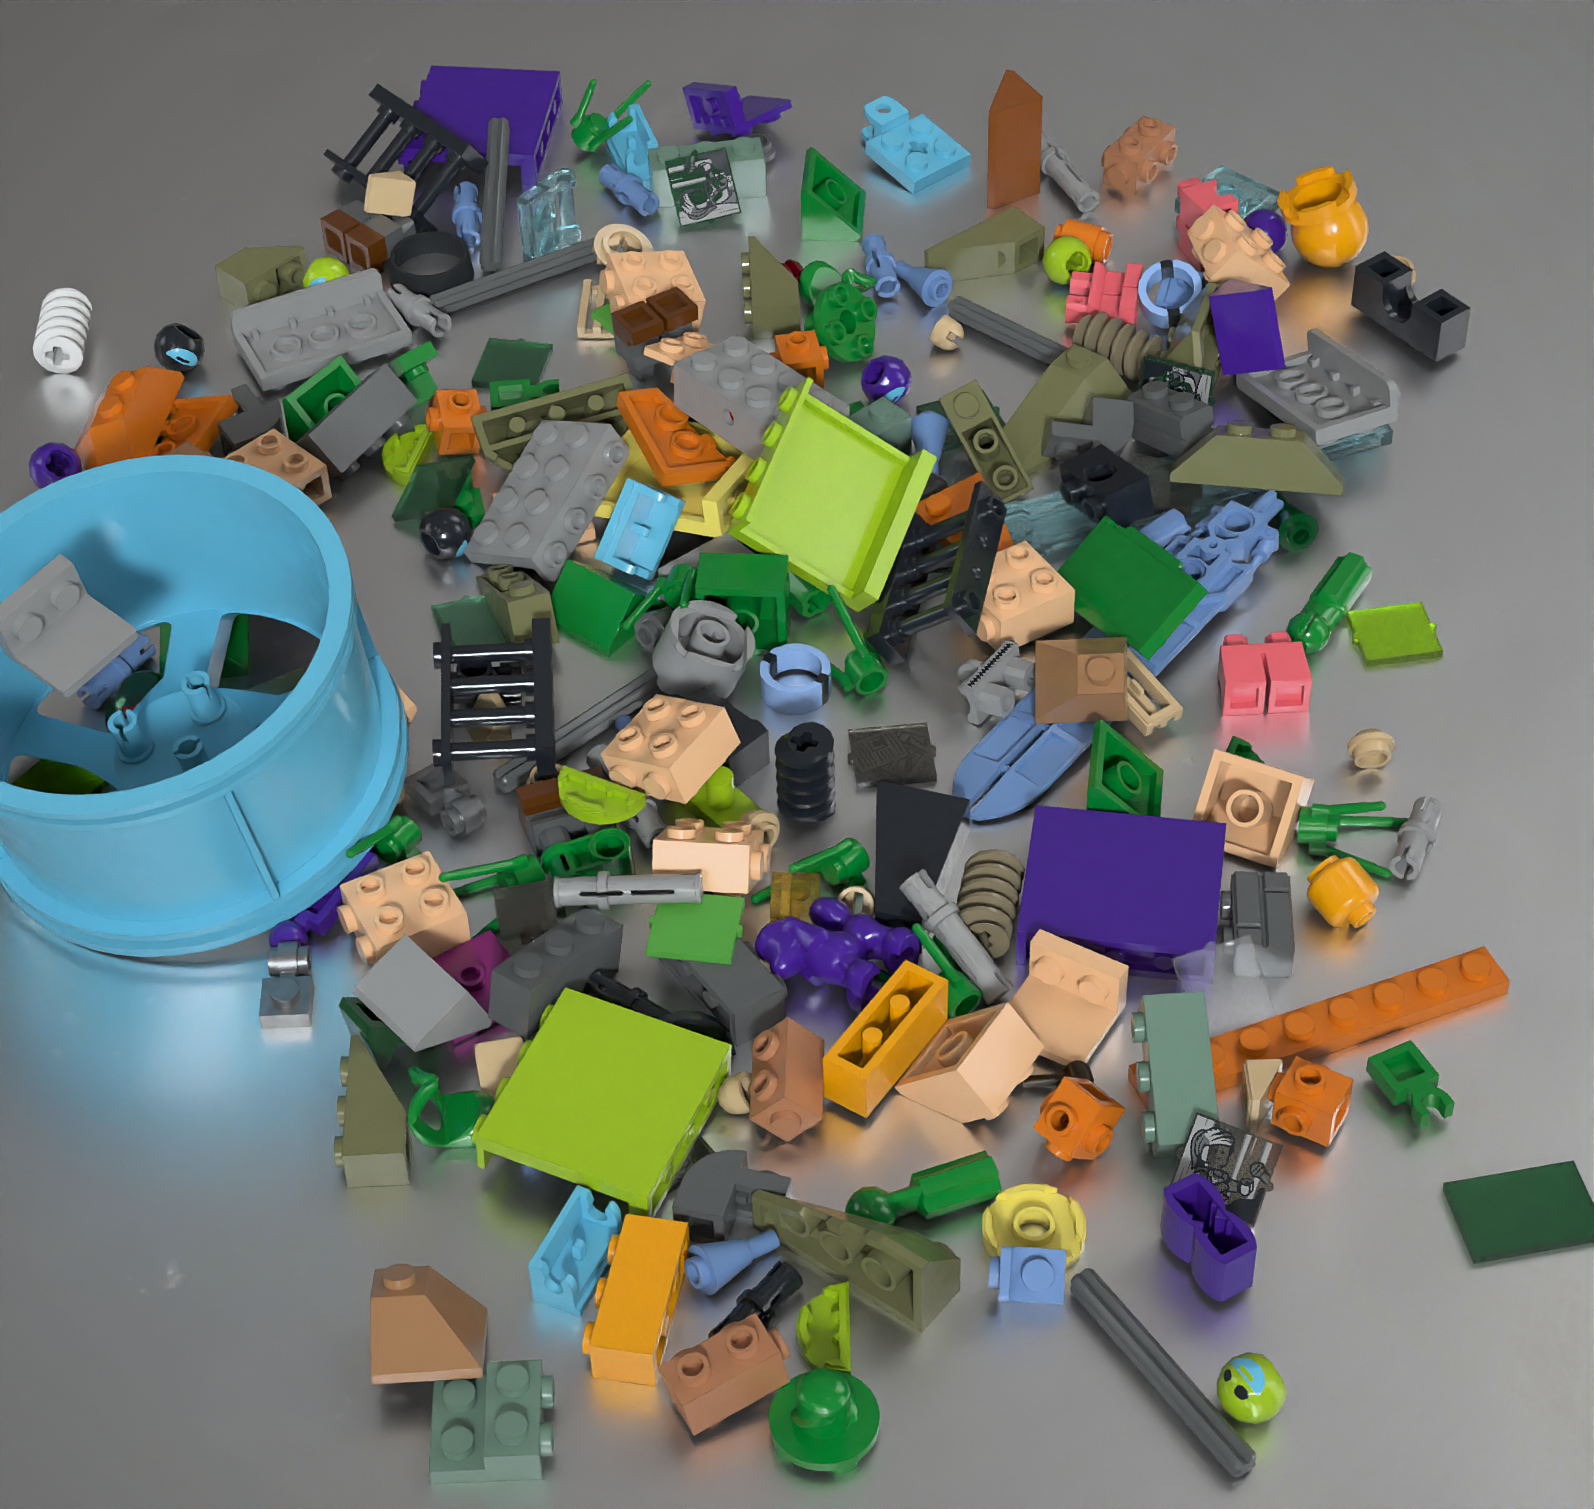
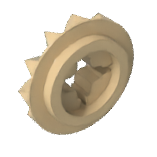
M610 224L601 228L594 238L592 252L597 255V264L605 266L609 253H620L616 251L619 243H621L623 252L653 251L650 241L642 232L625 224Z

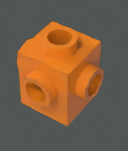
M815 330L794 331L789 334L775 335V352L769 354L805 378L810 377L813 379V383L824 389V370L829 369L828 352L825 345L819 346Z
M476 389L435 391L432 407L426 408L425 421L427 431L434 434L438 455L479 454L480 446L470 418L471 416L486 413L487 410L485 406H480Z
M1296 1056L1286 1074L1278 1072L1271 1084L1268 1093V1100L1274 1102L1271 1124L1284 1129L1292 1135L1302 1136L1329 1147L1349 1112L1354 1079L1332 1071L1324 1065L1315 1064Z
M1064 1076L1058 1088L1052 1091L1042 1102L1040 1107L1041 1115L1033 1129L1047 1139L1045 1147L1057 1157L1069 1162L1073 1158L1095 1160L1096 1156L1101 1155L1111 1144L1114 1137L1113 1129L1126 1108L1090 1080Z

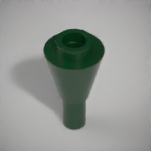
M1275 491L1277 492V499L1284 502L1283 508L1274 516L1276 530L1279 532V544L1288 551L1307 548L1315 541L1318 535V522L1311 515L1288 503L1281 492Z

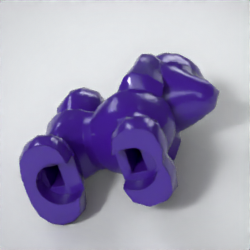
M820 897L812 902L808 912L812 924L794 916H787L785 919L775 920L766 924L757 935L754 946L759 958L763 962L770 964L771 972L779 974L783 980L800 974L815 986L827 983L844 987L846 989L848 1005L857 1012H862L880 990L872 985V978L880 973L879 967L874 962L868 960H882L890 976L895 973L905 960L918 965L919 939L913 930L906 927L892 928L885 926L866 913L853 914L844 901L833 897Z

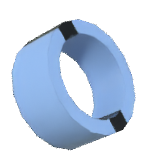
M1163 260L1150 266L1144 271L1138 287L1139 305L1143 316L1152 325L1162 329H1170L1171 326L1177 327L1184 309L1203 290L1198 272L1190 264L1180 260ZM1166 278H1178L1186 281L1194 291L1187 303L1175 309H1163L1155 306L1149 300L1148 293L1152 286Z
M802 643L785 644L772 649L764 655L760 663L761 698L771 709L787 715H804L818 710L827 703L831 695L830 660L821 650ZM789 669H803L818 676L811 683L802 686L783 685L773 679L780 672Z

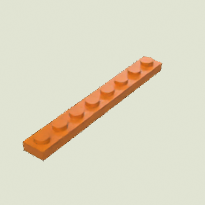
M1483 946L1211 1037L1210 1045L1216 1092L1241 1084L1243 1064L1246 1063V1060L1281 1059L1283 1061V1070L1291 1066L1296 1056L1310 1061L1507 994L1510 980L1486 947ZM1136 1063L1129 1065L1128 1079L1148 1110L1147 1092L1139 1093L1137 1089Z

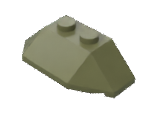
M1210 282L1184 309L1178 326L1170 327L1167 339L1168 351H1161L1158 362L1211 376L1208 404L1222 369L1209 296L1221 285ZM1165 372V373H1164V379H1163V380H1167V373H1168V372ZM1171 374L1170 376H1168V377H1171L1172 379H1174V375H1173V374ZM1174 380L1170 383V385L1176 386L1182 382H1180V380ZM1185 382L1183 385H1186L1188 392L1193 393L1191 384Z
M626 373L471 416L470 420L483 457L510 474L514 463L521 456L534 430L542 420L611 424L619 436L622 437L629 428L616 406L618 392L634 390L629 374Z
M1231 420L1227 422V426H1217L1173 463L1170 472V482L1343 496L1344 476L1309 435L1303 431H1296V426L1278 423L1272 424L1270 429L1253 428V423L1249 421Z

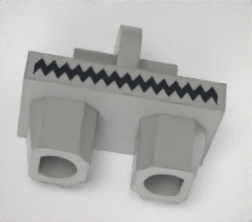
M1006 640L988 660L985 659L983 662H980L976 659H968L959 667L958 677L961 684L958 689L961 694L965 695L970 704V712L967 715L968 722L980 725L990 714L1005 719L1014 708L1015 696L1013 690L1016 688L1030 692L1035 687V662L1020 658L1018 643Z

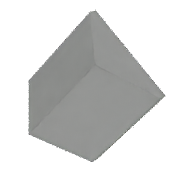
M406 934L354 986L353 994L414 1052L489 1028L492 1023V1019L488 1018V1014L469 992Z

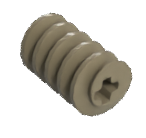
M1104 311L1099 312L1094 318L1090 314L1084 316L1078 322L1072 338V344L1087 348L1108 358L1119 375H1126L1128 379L1134 382L1139 381L1140 384L1143 383L1145 360L1158 363L1163 349L1162 337L1155 335L1150 339V334L1147 330L1141 329L1137 332L1136 326L1131 323L1123 326V321L1120 318L1115 317L1110 320L1109 314Z
M995 849L979 851L967 860L956 904L960 909L958 915L992 959L1003 956L1009 949L1013 922L1016 918V908L1018 907L1019 894L1021 893L1022 880L1025 874L1022 862L1014 854Z

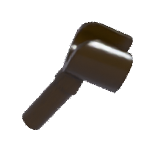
M1075 1060L1067 1064L1063 1072L1030 1075L1022 1084L1023 1088L1053 1086L1057 1088L1064 1076L1088 1079L1092 1083H1094V1078L1088 1064L1081 1060Z

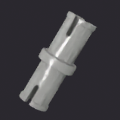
M400 283L394 284L393 287L401 294L396 293L391 288L387 290L386 295L397 311L404 315L408 323L416 327L421 326L437 338L443 337L444 334L436 327L441 328L446 333L449 332L452 324L450 316L435 308L429 298L421 294H414Z
M1426 796L1418 798L1413 804L1409 820L1403 823L1398 831V846L1393 857L1390 859L1389 868L1400 879H1403L1408 866L1411 867L1407 874V880L1416 878L1419 875L1425 854L1430 853L1436 843L1435 830L1444 812L1442 804L1435 798L1430 797L1425 810L1422 809L1426 802Z

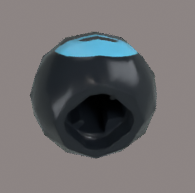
M172 323L166 325L156 335L154 343L155 357L159 364L167 370L180 371L181 373L191 371L203 359L205 352L204 339L197 332L183 324Z
M443 506L431 510L422 518L419 526V538L422 544L436 559L448 561L463 555V551L472 537V527L467 516L457 508Z

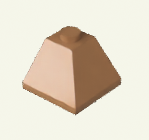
M1126 637L1036 641V724L1096 722L1100 719L1103 721L1128 720Z
M394 1264L387 1268L375 1269L370 1295L372 1385L483 1378L488 1325L487 1308L430 1266L413 1267L409 1264Z

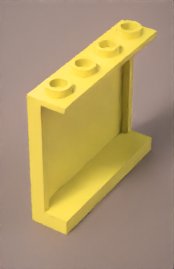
M688 421V424L700 435L708 433L716 440V449L726 458L733 456L737 461L719 480L661 487L631 431L628 429L621 438L629 448V456L594 516L611 518L627 478L650 484L686 501L674 531L714 538L722 536L727 532L733 519L729 515L733 502L747 488L749 481L745 479V475L754 460L702 424Z

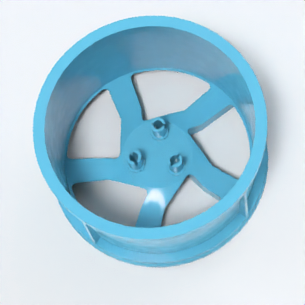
M177 454L147 456L94 467L39 489L0 513V603L61 554L73 562L88 595L134 626L138 634L162 625L171 624L163 678L147 693L133 711L126 709L127 719H125L122 710L110 716L107 725L111 733L40 715L37 712V708L53 689L8 657L0 646V883L11 900L29 918L44 929L69 942L92 950L116 955L161 957L204 952L261 934L310 907L336 887L357 866L372 847L353 858H348L346 851L385 826L395 809L407 772L409 728L404 705L395 681L375 649L357 602L350 563L341 539L328 517L316 503L297 487L255 466L230 459ZM244 613L274 618L295 625L320 639L318 649L308 669L294 690L274 695L247 690L218 688L233 621L237 615ZM19 755L80 766L120 791L84 795L39 792L8 784L9 769L15 757Z

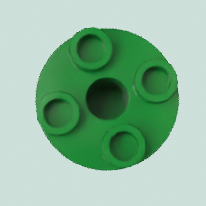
M839 282L829 285L819 293L815 302L814 312L810 313L805 319L804 331L815 330L819 346L825 345L828 354L841 363H853L868 358L874 351V319L877 316L876 303L872 298L865 297L855 286L849 283Z
M814 1367L811 1371L790 1379L789 1383L778 1390L769 1410V1430L775 1452L793 1464L813 1471H833L839 1474L851 1472L857 1467L859 1460L872 1449L880 1429L879 1406L872 1391L858 1378L830 1368Z

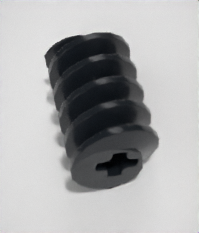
M814 721L801 723L793 727L789 733L778 739L774 749L776 755L775 767L777 770V807L783 816L797 822H819L835 814L834 738L830 730Z

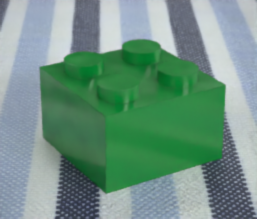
M700 552L695 584L696 600L715 602L736 613L738 616L735 621L744 631L748 625L754 635V656H764L776 647L789 644L791 627L789 555Z

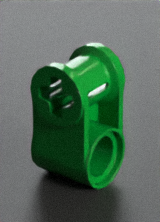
M606 828L574 840L555 843L549 846L540 857V865L544 873L551 877L553 883L555 876H597L598 871H609L610 876L636 875L630 837L625 831L618 828ZM561 856H564L566 859V865L564 866L560 858ZM552 883V885H551V893H552V895H553V883Z

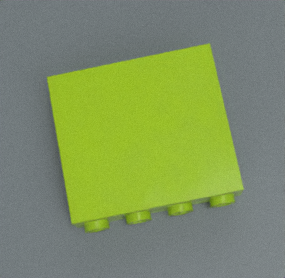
M807 377L794 388L788 386L780 396L776 408L780 410L778 418L767 427L761 439V444L765 445L762 454L754 459L746 472L745 479L749 481L745 492H741L730 508L729 515L733 519L727 533L761 554L789 555L790 572L828 595V586L834 585L844 604L860 612L876 602L881 595L937 457L924 449L912 457L907 456L808 394L813 379Z
M565 987L555 1005L550 1003L545 1008L540 1020L539 1031L534 1040L528 1039L523 1044L518 1056L517 1068L511 1078L505 1076L500 1082L495 1096V1104L488 1115L482 1114L475 1124L472 1143L476 1144L477 1167L485 1169L493 1154L626 1201L629 1203V1214L654 1218L718 1101L719 1087L731 1075L732 1045Z

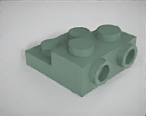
M542 1360L487 1362L486 1375H483V1378L434 1381L429 1457L431 1484L543 1479V1458L553 1456L554 1454L552 1422H544L545 1409H554L555 1385L553 1375H544Z

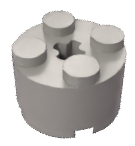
M694 600L690 601L687 608L680 609V606L673 611L652 654L653 667L658 675L657 685L663 692L669 695L678 694L686 699L703 687L718 697L726 699L733 693L754 654L755 638L748 625L744 631L735 621L738 615L731 609L715 602Z

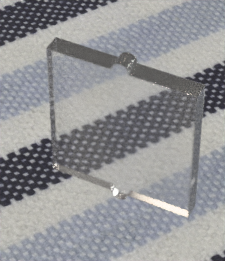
M1250 934L1217 945L1215 942L1210 941L1205 944L1204 949L1171 959L1182 993L1205 991L1210 1038L1277 1016Z

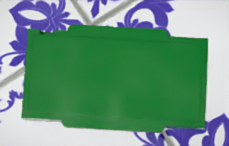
M1106 515L1057 571L1075 589L1074 611L1109 638L1126 637L1127 644L1148 661L1208 593L1198 581L1181 570L1183 563L1133 526L1124 529Z

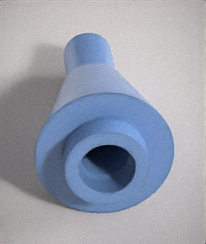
M901 260L896 262L894 269L896 276L906 280L926 305L936 307L947 300L953 287L952 276L947 270L913 267Z
M924 411L911 418L912 441L917 453L924 449L937 457L926 484L933 486L939 483L938 461L941 458L949 422L944 416L936 412Z
M768 1229L745 1240L734 1239L691 1245L684 1263L686 1276L694 1288H701L705 1294L713 1295L752 1263L753 1259L778 1249L780 1245L778 1236L774 1230Z

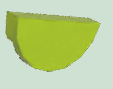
M426 424L415 425V431L405 433L399 437L398 433H395L383 445L381 456L384 470L387 476L397 484L412 487L435 441L433 432L427 431Z
M563 765L558 775L560 803L568 814L582 822L597 825L619 823L634 817L647 806L646 794Z
M849 1281L824 1287L822 1294L813 1298L808 1305H803L799 1310L796 1323V1340L800 1356L811 1369L814 1367L830 1368L851 1375Z

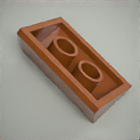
M1013 70L1005 71L989 109L988 209H997L1040 193L1043 96Z

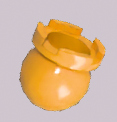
M1333 166L1313 169L1296 177L1297 185L1290 189L1288 193L1283 189L1280 191L1277 199L1278 206L1285 222L1291 224L1292 242L1306 262L1321 268L1341 267L1357 258L1366 243L1369 234V223L1364 209L1356 199L1358 189L1350 170L1346 169L1344 173H1335Z

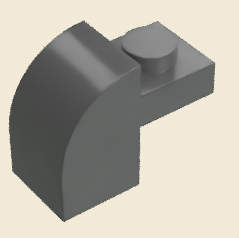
M247 384L231 389L232 397L239 408L235 412V416L217 422L225 457L272 429H276L286 436L281 405L278 399L266 404L263 397H256Z
M1092 397L1082 417V424L1051 422L1042 440V456L1054 457L1059 461L1066 462L1101 444L1121 456L1133 432V402Z
M724 1150L712 1153L694 1163L684 1175L672 1205L673 1220L688 1222L689 1238L692 1242L703 1244L729 1240L737 1216L753 1219L751 1195L757 1189L793 1198L792 1178L781 1176L768 1170L757 1171L748 1169L747 1151Z

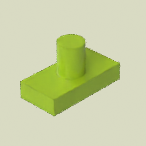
M720 766L702 785L697 794L686 804L680 803L694 817L704 820L706 827L722 828L723 822L738 821L744 813L750 810H763L734 786L733 772L725 766Z

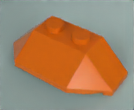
M149 366L134 371L123 370L117 373L110 380V383L94 405L74 448L81 459L82 470L85 471L122 460L151 456L185 378L180 371Z

